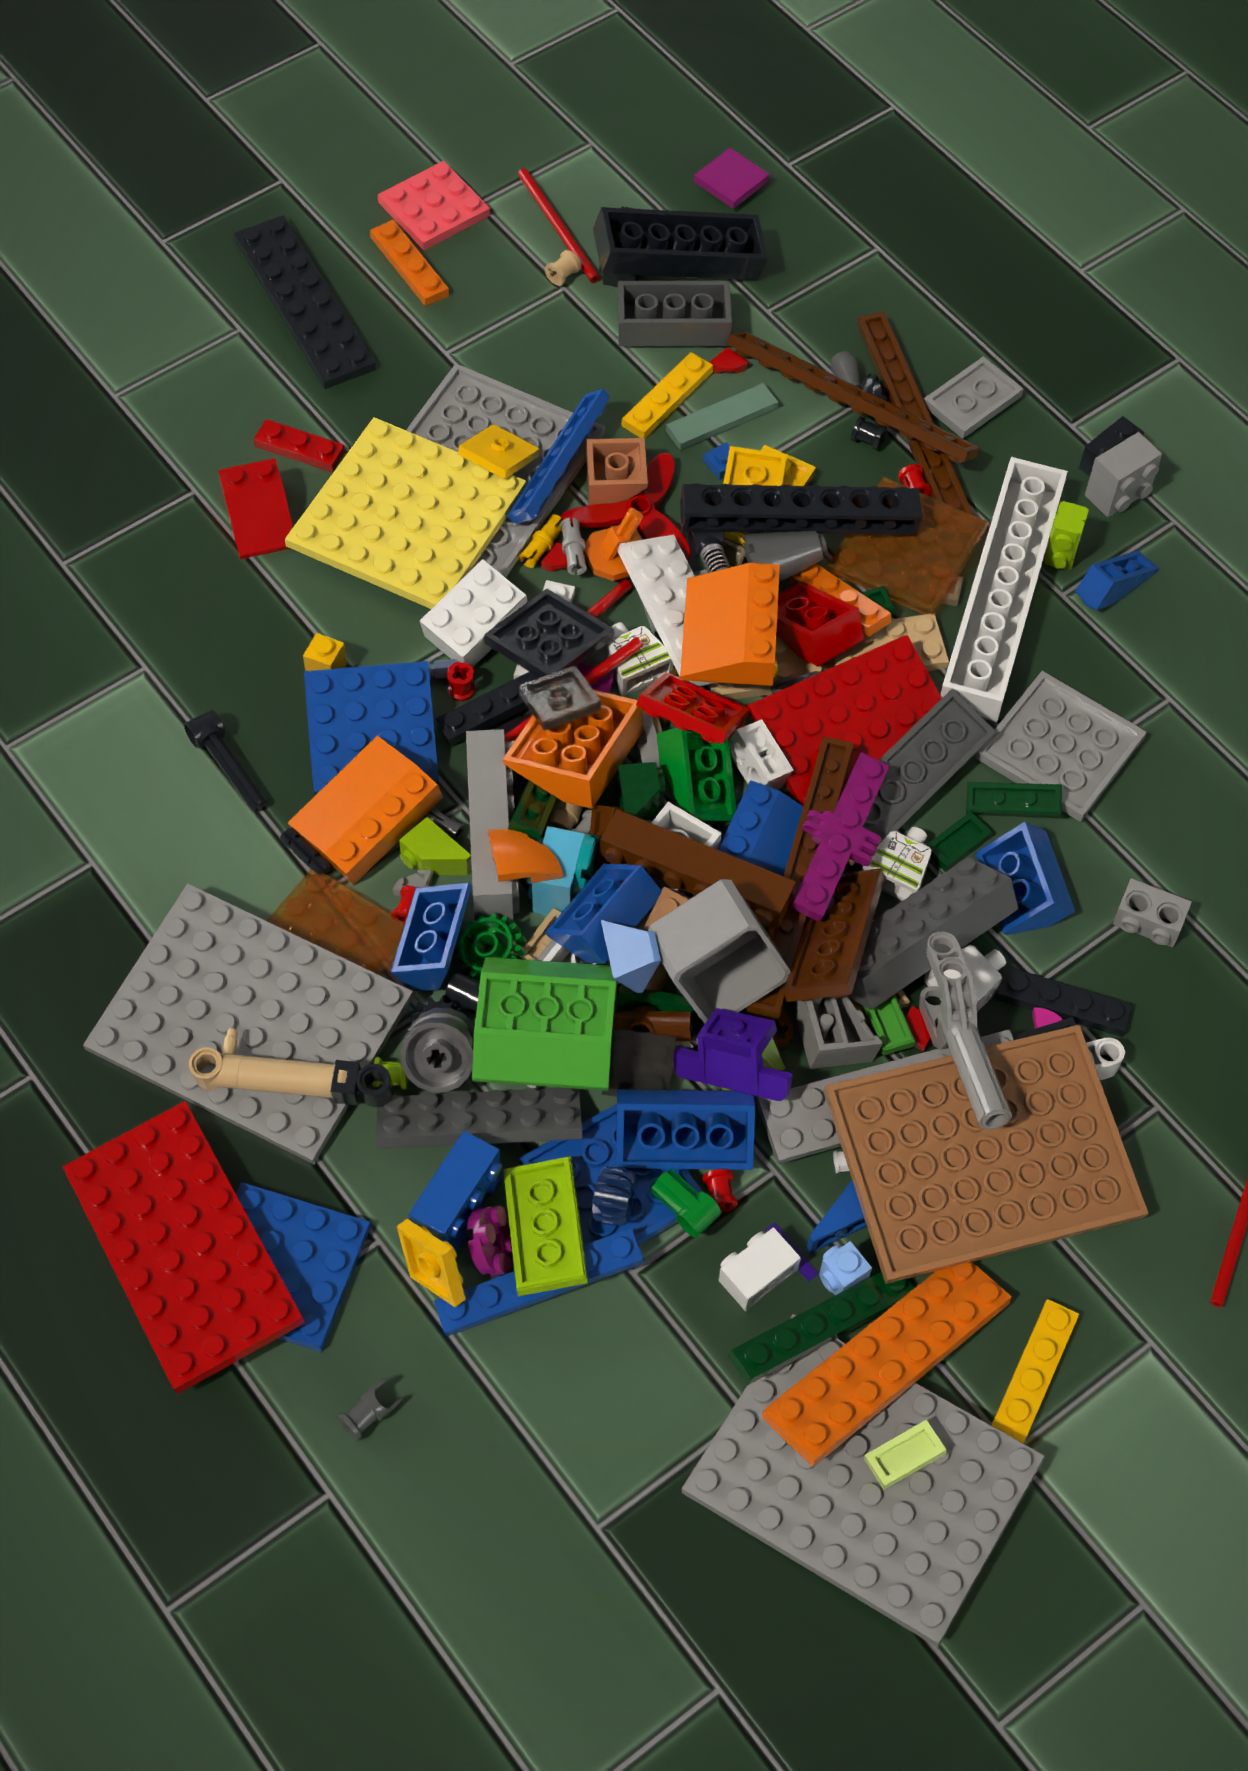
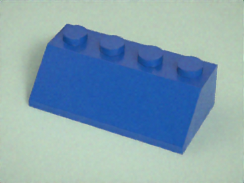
M617 1090L616 1166L639 1169L753 1170L754 1096L738 1091Z

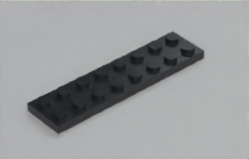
M284 215L234 233L236 244L324 389L376 370L375 361Z

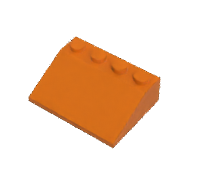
M747 563L687 578L680 680L773 686L780 565Z
M557 681L502 759L503 764L561 801L593 809L617 772L618 765L622 764L644 730L642 708L636 706L638 700Z
M376 736L288 822V825L320 852L321 856L323 855L354 886L443 798L438 784L415 763L379 736Z

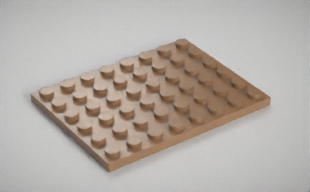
M1080 1025L985 1047L1012 1113V1117L1007 1124L994 1130L982 1129L979 1126L952 1055L825 1086L826 1100L885 1284L1145 1218L1149 1214Z

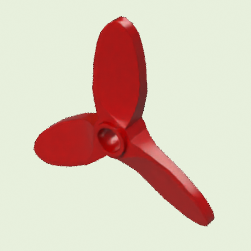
M669 453L657 455L647 465L648 487L635 496L616 503L594 504L573 508L561 515V522L566 518H570L571 527H573V518L579 520L580 527H608L620 525L628 510L635 508L643 514V518L637 527L643 540L674 535L688 564L690 562V547L684 536L670 519L656 510L664 501L674 476V459Z

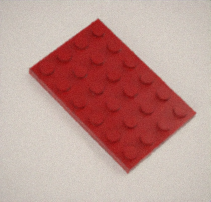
M906 634L749 704L747 708L753 723L761 719L763 720L794 771L787 778L785 784L794 801L804 806L823 736L854 743L842 788L843 792L861 752L879 760L942 697L909 636Z

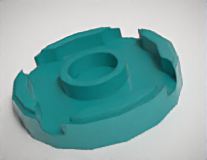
M586 833L582 840L574 874L573 896H576L594 876L595 855L599 849V837L597 835Z

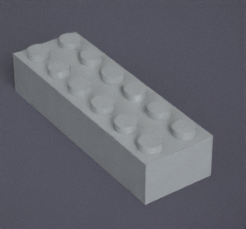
M504 729L466 731L475 921L478 920L481 914L485 917H490L492 913H496L501 918L506 915L513 921V913H519L518 879L498 882L487 831L492 829L509 830L508 826L514 815L512 769L504 765L502 760L510 749L511 742L504 741Z

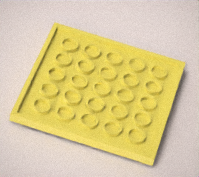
M373 417L285 538V544L288 548L432 609L472 570L525 489L527 481L514 475L503 479L460 456L457 451Z

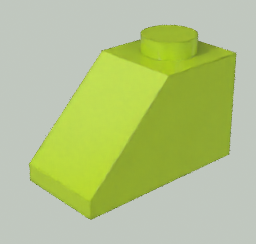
M428 817L399 840L400 858L410 869L415 868L417 871L432 870L434 875H469L472 872L471 855Z

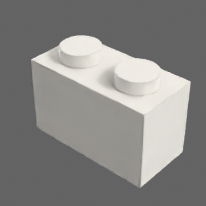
M774 1227L765 1234L761 1231L754 1235L748 1241L746 1249L739 1254L736 1252L731 1253L720 1264L719 1282L745 1312L799 1269L801 1257Z

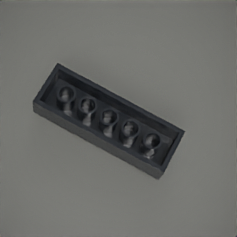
M601 207L593 227L602 274L758 280L768 260L758 215Z

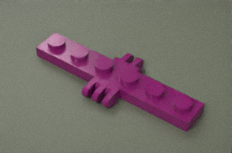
M861 752L834 812L824 811L821 814L815 810L809 811L807 815L808 820L804 822L802 829L811 834L812 840L819 845L792 902L791 909L820 922L848 859L863 866H870L872 862L871 856L875 855L876 846L879 845L881 837L863 828V825L889 769V765Z

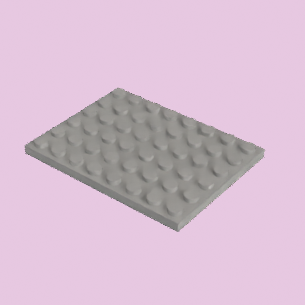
M455 363L406 431L458 452L460 444L495 424L540 448L538 458L512 474L526 480L528 484L573 412ZM596 422L593 423L591 426L592 432L579 445L580 450L567 464L566 473L557 480L553 486V493L541 505L540 514L530 522L524 521L513 524L507 517L474 567L483 559L505 578L508 576L519 560V554L532 541V535L541 528L585 464L586 439H602L605 435V426Z
M187 883L83 1046L85 1050L315 1164L349 1105L336 1104L333 1098L223 1087L210 1091L204 1090L197 1085L189 1069L191 1055L203 1047H210L222 1053L227 1030L233 1028L238 1031L235 1055L335 1064L336 1060L359 1062L362 1069L369 1064H374L375 1058L381 1053L413 999L414 994L413 991ZM216 1065L205 1066L201 1073L212 1072Z
M836 1338L747 1385L683 1485L682 1494L938 1647L1043 1463L1045 1456L914 1383L816 1466L812 1467L762 1419V1413L771 1403L846 1344ZM927 1419L947 1449L946 1455L888 1489L883 1490L864 1460L865 1455Z

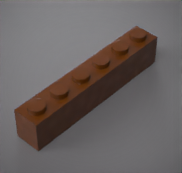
M618 809L600 839L601 856L612 864L642 865L651 877L663 881L670 888L683 889L694 896L720 879L732 880L764 926L771 925L779 929L794 899L796 881Z

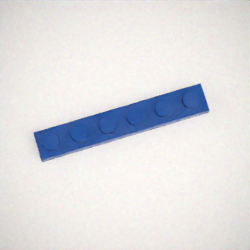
M604 389L584 395L507 515L513 524L524 521L530 522L540 514L541 505L554 491L553 486L566 473V466L579 452V445L583 439L592 432L591 426L604 413V406L610 398Z
M632 1228L583 1245L588 1277L587 1284L644 1263ZM515 1271L463 1290L466 1300L457 1307H453L442 1298L435 1300L434 1303L446 1337L587 1284L519 1296L516 1289Z

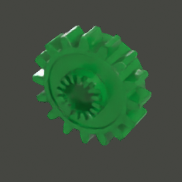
M492 913L490 917H485L481 914L478 920L474 922L469 921V926L465 931H460L459 933L461 935L460 942L455 945L460 951V954L455 956L456 960L463 964L460 969L477 980H480L481 970L486 957L518 959L519 956L527 955V951L520 946L527 942L526 938L520 933L522 929L515 922L513 923L508 916L504 915L501 918L496 913ZM491 945L494 946V948L490 952H488V948H491Z

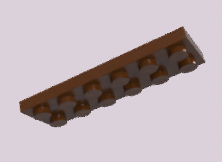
M881 868L842 873L821 921L818 922L807 916L790 969L791 973L788 975L783 991L787 1002L810 1001L825 997L839 998L852 994L885 879Z

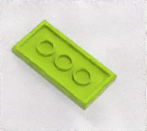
M571 1156L503 1169L518 1295L524 1296L587 1284L588 1277Z

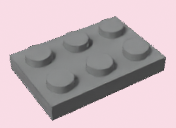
M983 356L926 396L924 403L928 411L964 439L1021 398L1024 389Z

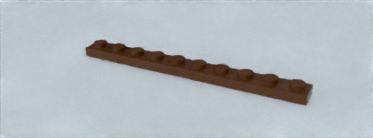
M885 312L858 317V329L890 403L933 424ZM906 438L916 463L924 471L923 478L925 483L931 487L930 496L948 537L951 538L976 532L977 521L947 454L940 450L933 451L923 445L924 442L916 438Z
M746 331L731 333L727 344L736 348V353L746 357L752 356L759 360L758 363L767 368H776L782 371V376L792 380L798 379L805 383L804 386L812 391H822L828 394L830 400L837 403H846L852 406L851 409L861 415L868 414L876 418V423L885 427L892 426L900 430V435L909 439L916 438L924 442L923 445L933 451L940 450L948 454V458L954 462L964 463L975 459L978 455L980 447Z
M823 736L784 873V877L796 881L794 898L819 845L812 840L811 834L802 829V826L808 820L807 815L810 810H815L821 814L824 811L834 812L841 796L854 747L852 742ZM790 907L779 929L770 925L768 930L769 937L789 969H791L807 919L806 915ZM786 982L747 1006V1012L779 1020L785 999L783 991Z

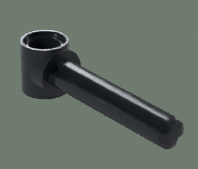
M210 710L184 723L185 732L193 746L196 748L200 747L203 750L208 749L249 809L253 812L261 811L267 805V801L223 740L225 729L217 713L214 710Z

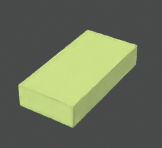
M926 1419L867 1453L864 1460L883 1490H886L946 1455L947 1449Z

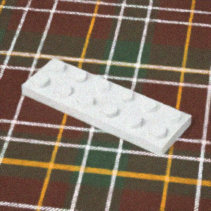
M674 535L620 543L618 553L680 676L687 578L694 577L695 575ZM689 681V682H691V683H693V684H695V685H698V686H703V685L718 683V682Z

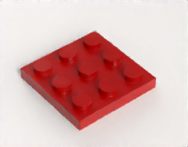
M665 672L639 695L636 706L643 708V711L649 716L655 718L663 717L672 721V724L678 729L695 731L701 734L704 740L710 743L721 744L746 720L749 713L747 707L689 681L680 680V677Z

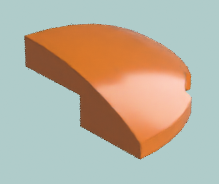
M487 830L498 882L530 877L531 883L563 878V872L557 858L544 844H540L525 833L514 830Z

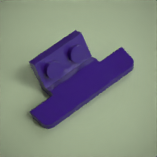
M715 1008L697 1035L698 1051L677 1046L673 1052L674 1071L681 1078L775 1101L786 1099L790 1095L792 1073L764 1067L762 1052L777 1031L774 1020Z

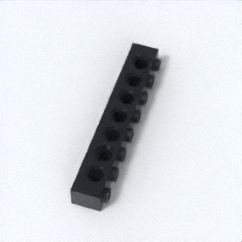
M694 483L683 484L680 498L682 531L770 533L816 530L817 533L917 535L922 520L919 488H885L876 486L824 487L817 485L762 486L758 484L702 485Z

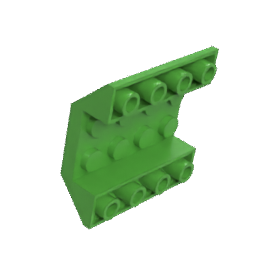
M486 957L481 970L475 1020L472 1081L608 1091L614 1006L617 992V981L613 979L611 966Z

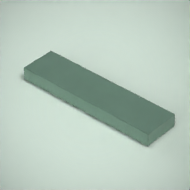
M762 383L666 424V432L678 449L682 450L777 409L778 401L766 385Z

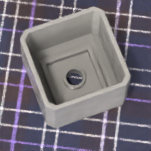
M720 879L652 923L648 931L655 932L661 962L673 983L704 1023L709 1019L715 1008L740 1012L785 983L788 975L791 973L765 928L732 880Z

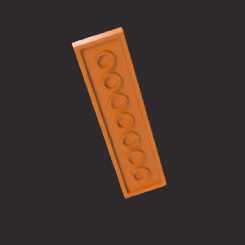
M973 1262L935 1271L765 1408L762 1413V1419L814 1467L1007 1307L1012 1296Z

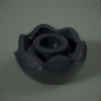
M868 374L863 379L862 389L889 402L888 397L885 396L884 387L878 381V375Z

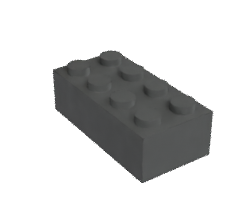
M618 281V346H730L727 344L732 326L729 281Z

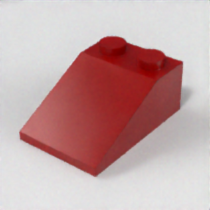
M276 458L218 470L222 494L239 558L245 559L291 549L286 547L285 538L292 530L293 524Z
M803 581L778 594L776 634L798 657L818 667L828 663L830 659L844 651L850 650L854 645L864 640L859 608Z

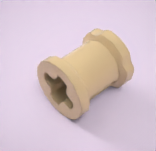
M564 250L556 262L548 263L545 266L546 276L557 286L563 285L566 277L571 273H577L581 269L580 260L570 250Z

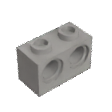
M1131 878L1112 924L1119 926L1128 933H1137L1147 937L1156 944L1174 947L1192 901ZM1131 907L1137 908L1141 912L1134 911L1133 909H1131ZM1161 919L1168 920L1171 924L1165 923Z

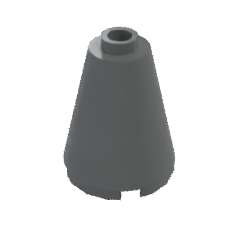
M816 530L748 533L742 535L745 541L743 545L747 562L780 565L779 583L823 560V553L827 552L824 536H818Z

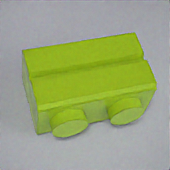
M1065 501L1060 502L1043 559L1046 565L1057 569L1071 570L1089 509L1087 507Z

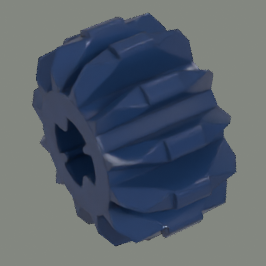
M607 1166L601 1170L600 1176L597 1178L592 1206L593 1217L596 1221L611 1226H622L628 1222L636 1195L637 1181L635 1172L618 1166Z

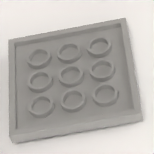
M1041 671L995 728L996 733L977 751L975 758L1015 783L1062 784L1061 810L1081 822L1144 740L1147 732L1046 672Z

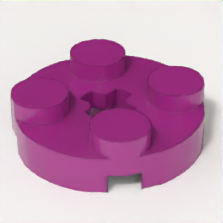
M488 1206L474 1210L469 1217L467 1230L473 1229L474 1240H469L468 1246L475 1266L483 1275L490 1273L491 1278L508 1274L513 1265L510 1227L507 1222L505 1209L502 1206Z

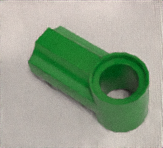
M673 1169L665 1171L651 1187V1193L675 1214L679 1225L694 1238H697L722 1214L720 1207L712 1197L705 1192L700 1191L698 1193Z

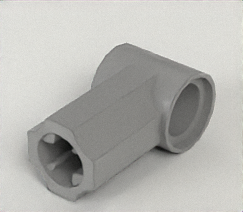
M642 710L644 730L636 741L638 763L656 762L658 769L661 766L659 764L656 733L662 732L659 718L649 716Z

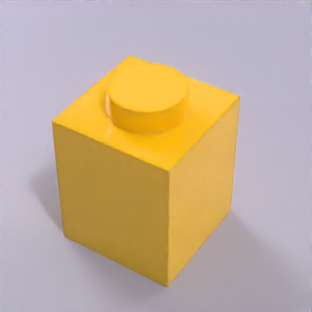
M316 633L303 655L305 671L343 668L344 665L346 666L344 642Z

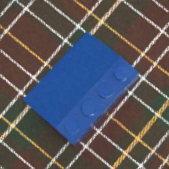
M750 780L718 850L784 876L803 806L779 790Z

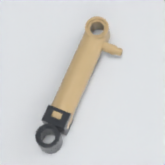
M233 1028L227 1030L222 1053L210 1047H203L196 1050L189 1059V1069L197 1085L208 1091L223 1087L333 1098L336 1104L358 1106L361 1095L363 1101L372 1107H382L388 1104L394 1094V1086L390 1074L384 1066L379 1064H369L361 1069L360 1063L354 1061L336 1060L335 1064L235 1055L238 1031ZM216 1065L212 1072L201 1073L205 1066ZM374 1081L383 1082L382 1087L377 1090L368 1089L369 1084Z

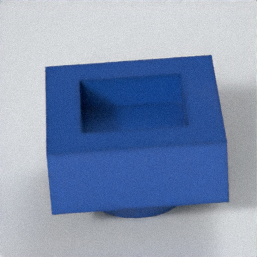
M728 442L703 454V462L719 480L725 477L730 449Z

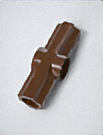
M645 1005L637 1006L632 1011H614L612 1042H629L635 1047L643 1048L651 1045L653 1041H692L693 1014L691 1011H655L653 1008ZM637 1025H644L648 1028H640Z

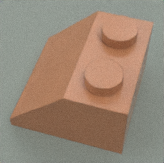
M645 438L586 439L589 505L625 501L648 487Z

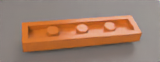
M394 220L370 229V238L425 307L449 296V288Z
M816 563L789 577L790 584L793 586L803 581L859 608L863 633L868 637L892 622L889 611Z

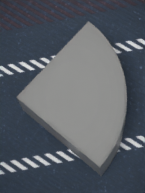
M418 870L417 873L405 878L402 877L394 885L393 895L400 896L401 888L407 885L417 888L430 887L434 878V871Z

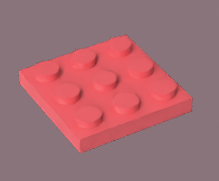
M445 161L377 194L378 203L423 250L490 216V207Z

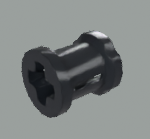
M860 416L854 425L851 440L854 442L860 440L873 445V449L878 450L884 441L887 427L867 422L865 417Z

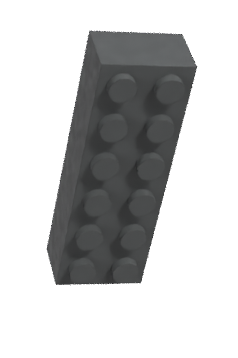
M967 857L917 892L912 893L892 909L884 912L883 915L872 921L852 994L848 995V997L870 1010L874 1009L932 969L927 958L926 949L928 939L933 933L947 932L952 934L957 939L960 948H962L1018 910L1011 878ZM937 944L933 947L940 953H947L951 950L950 947L944 944Z

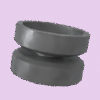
M434 1008L422 1013L412 1023L400 1050L401 1066L407 1078L417 1087L430 1092H448L460 1087L469 1078L473 1068L474 1023L463 1013L451 1008Z

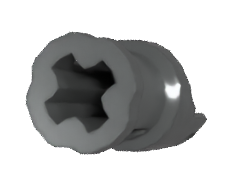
M387 1377L379 1380L360 1396V1401L347 1413L337 1415L340 1425L355 1441L362 1437L361 1433L376 1420L381 1421L402 1401L403 1397L401 1396L388 1408H384L376 1399L375 1390L388 1379Z

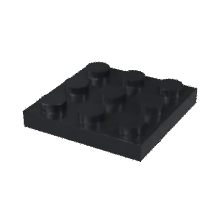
M546 588L485 633L484 641L489 647L552 686L614 638V629Z

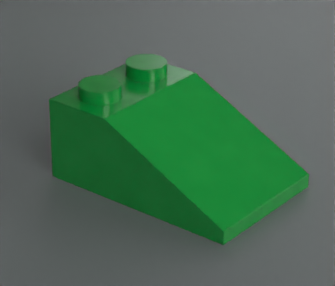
M674 728L656 733L659 764L680 809L702 822H731L736 812L729 738L721 744L710 743L704 740L701 734L692 730L685 731Z

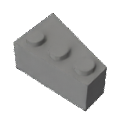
M848 995L839 998L825 997L810 1001H792L810 1069L873 1062L883 1043L877 1035L874 1036L864 1022L865 1016L861 1010L857 1011L847 997Z

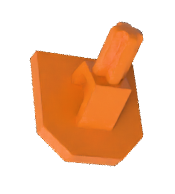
M630 508L620 525L591 533L585 543V551L583 553L594 575L611 581L629 577L618 553L620 543L642 540L637 531V527L643 518L642 512L637 511L635 508Z

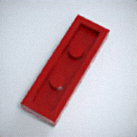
M265 419L253 439L254 446L332 473L345 453L344 444Z

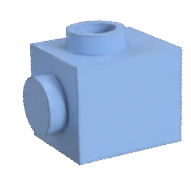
M850 1241L842 1247L840 1245L833 1246L823 1255L819 1275L826 1289L837 1295L868 1279L872 1267Z

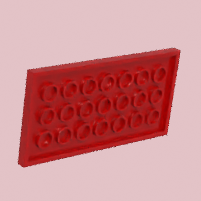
M186 1101L62 1166L176 1394L183 1392L305 1323Z

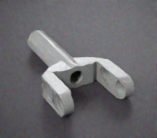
M947 932L933 933L928 939L926 951L928 961L939 987L930 986L921 991L919 1009L933 1046L938 1049H945L948 1046L979 1126L982 1129L994 1130L1007 1124L1012 1117V1113L977 1028V1002L973 978L955 936ZM937 944H944L950 947L951 950L947 953H940L933 947ZM953 969L958 971L961 976L951 979L945 976L943 972ZM930 996H936L941 999V1004L931 1005L925 999Z

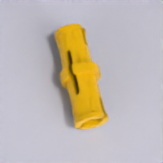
M551 515L542 529L532 535V541L519 554L520 562H523L526 557L528 558L523 565L533 568L545 551L548 552L554 546L553 541L562 532L561 523L557 525L561 519L560 516Z

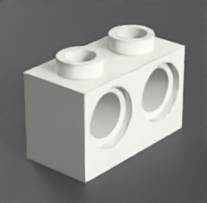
M762 719L737 729L729 741L731 758L747 784L751 780L777 790L782 788L787 778L794 771Z

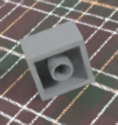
M1137 432L1095 458L1085 496L1106 517H1110L1116 512H1123L1132 502L1139 498L1144 499L1153 490L1152 485L1155 475L1159 471L1158 466L1162 453L1141 433Z

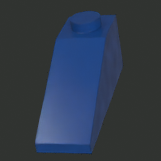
M1138 550L1092 564L1075 593L1082 598L1086 606L1099 610L1116 603L1153 576L1159 568Z
M852 1180L810 1234L807 1244L809 1254L867 1227Z

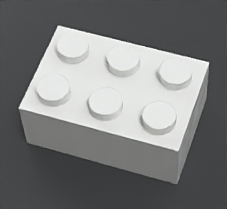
M482 559L420 620L424 636L449 658L455 659L457 662L468 663L473 668L492 649L485 644L484 634L528 602L527 596Z

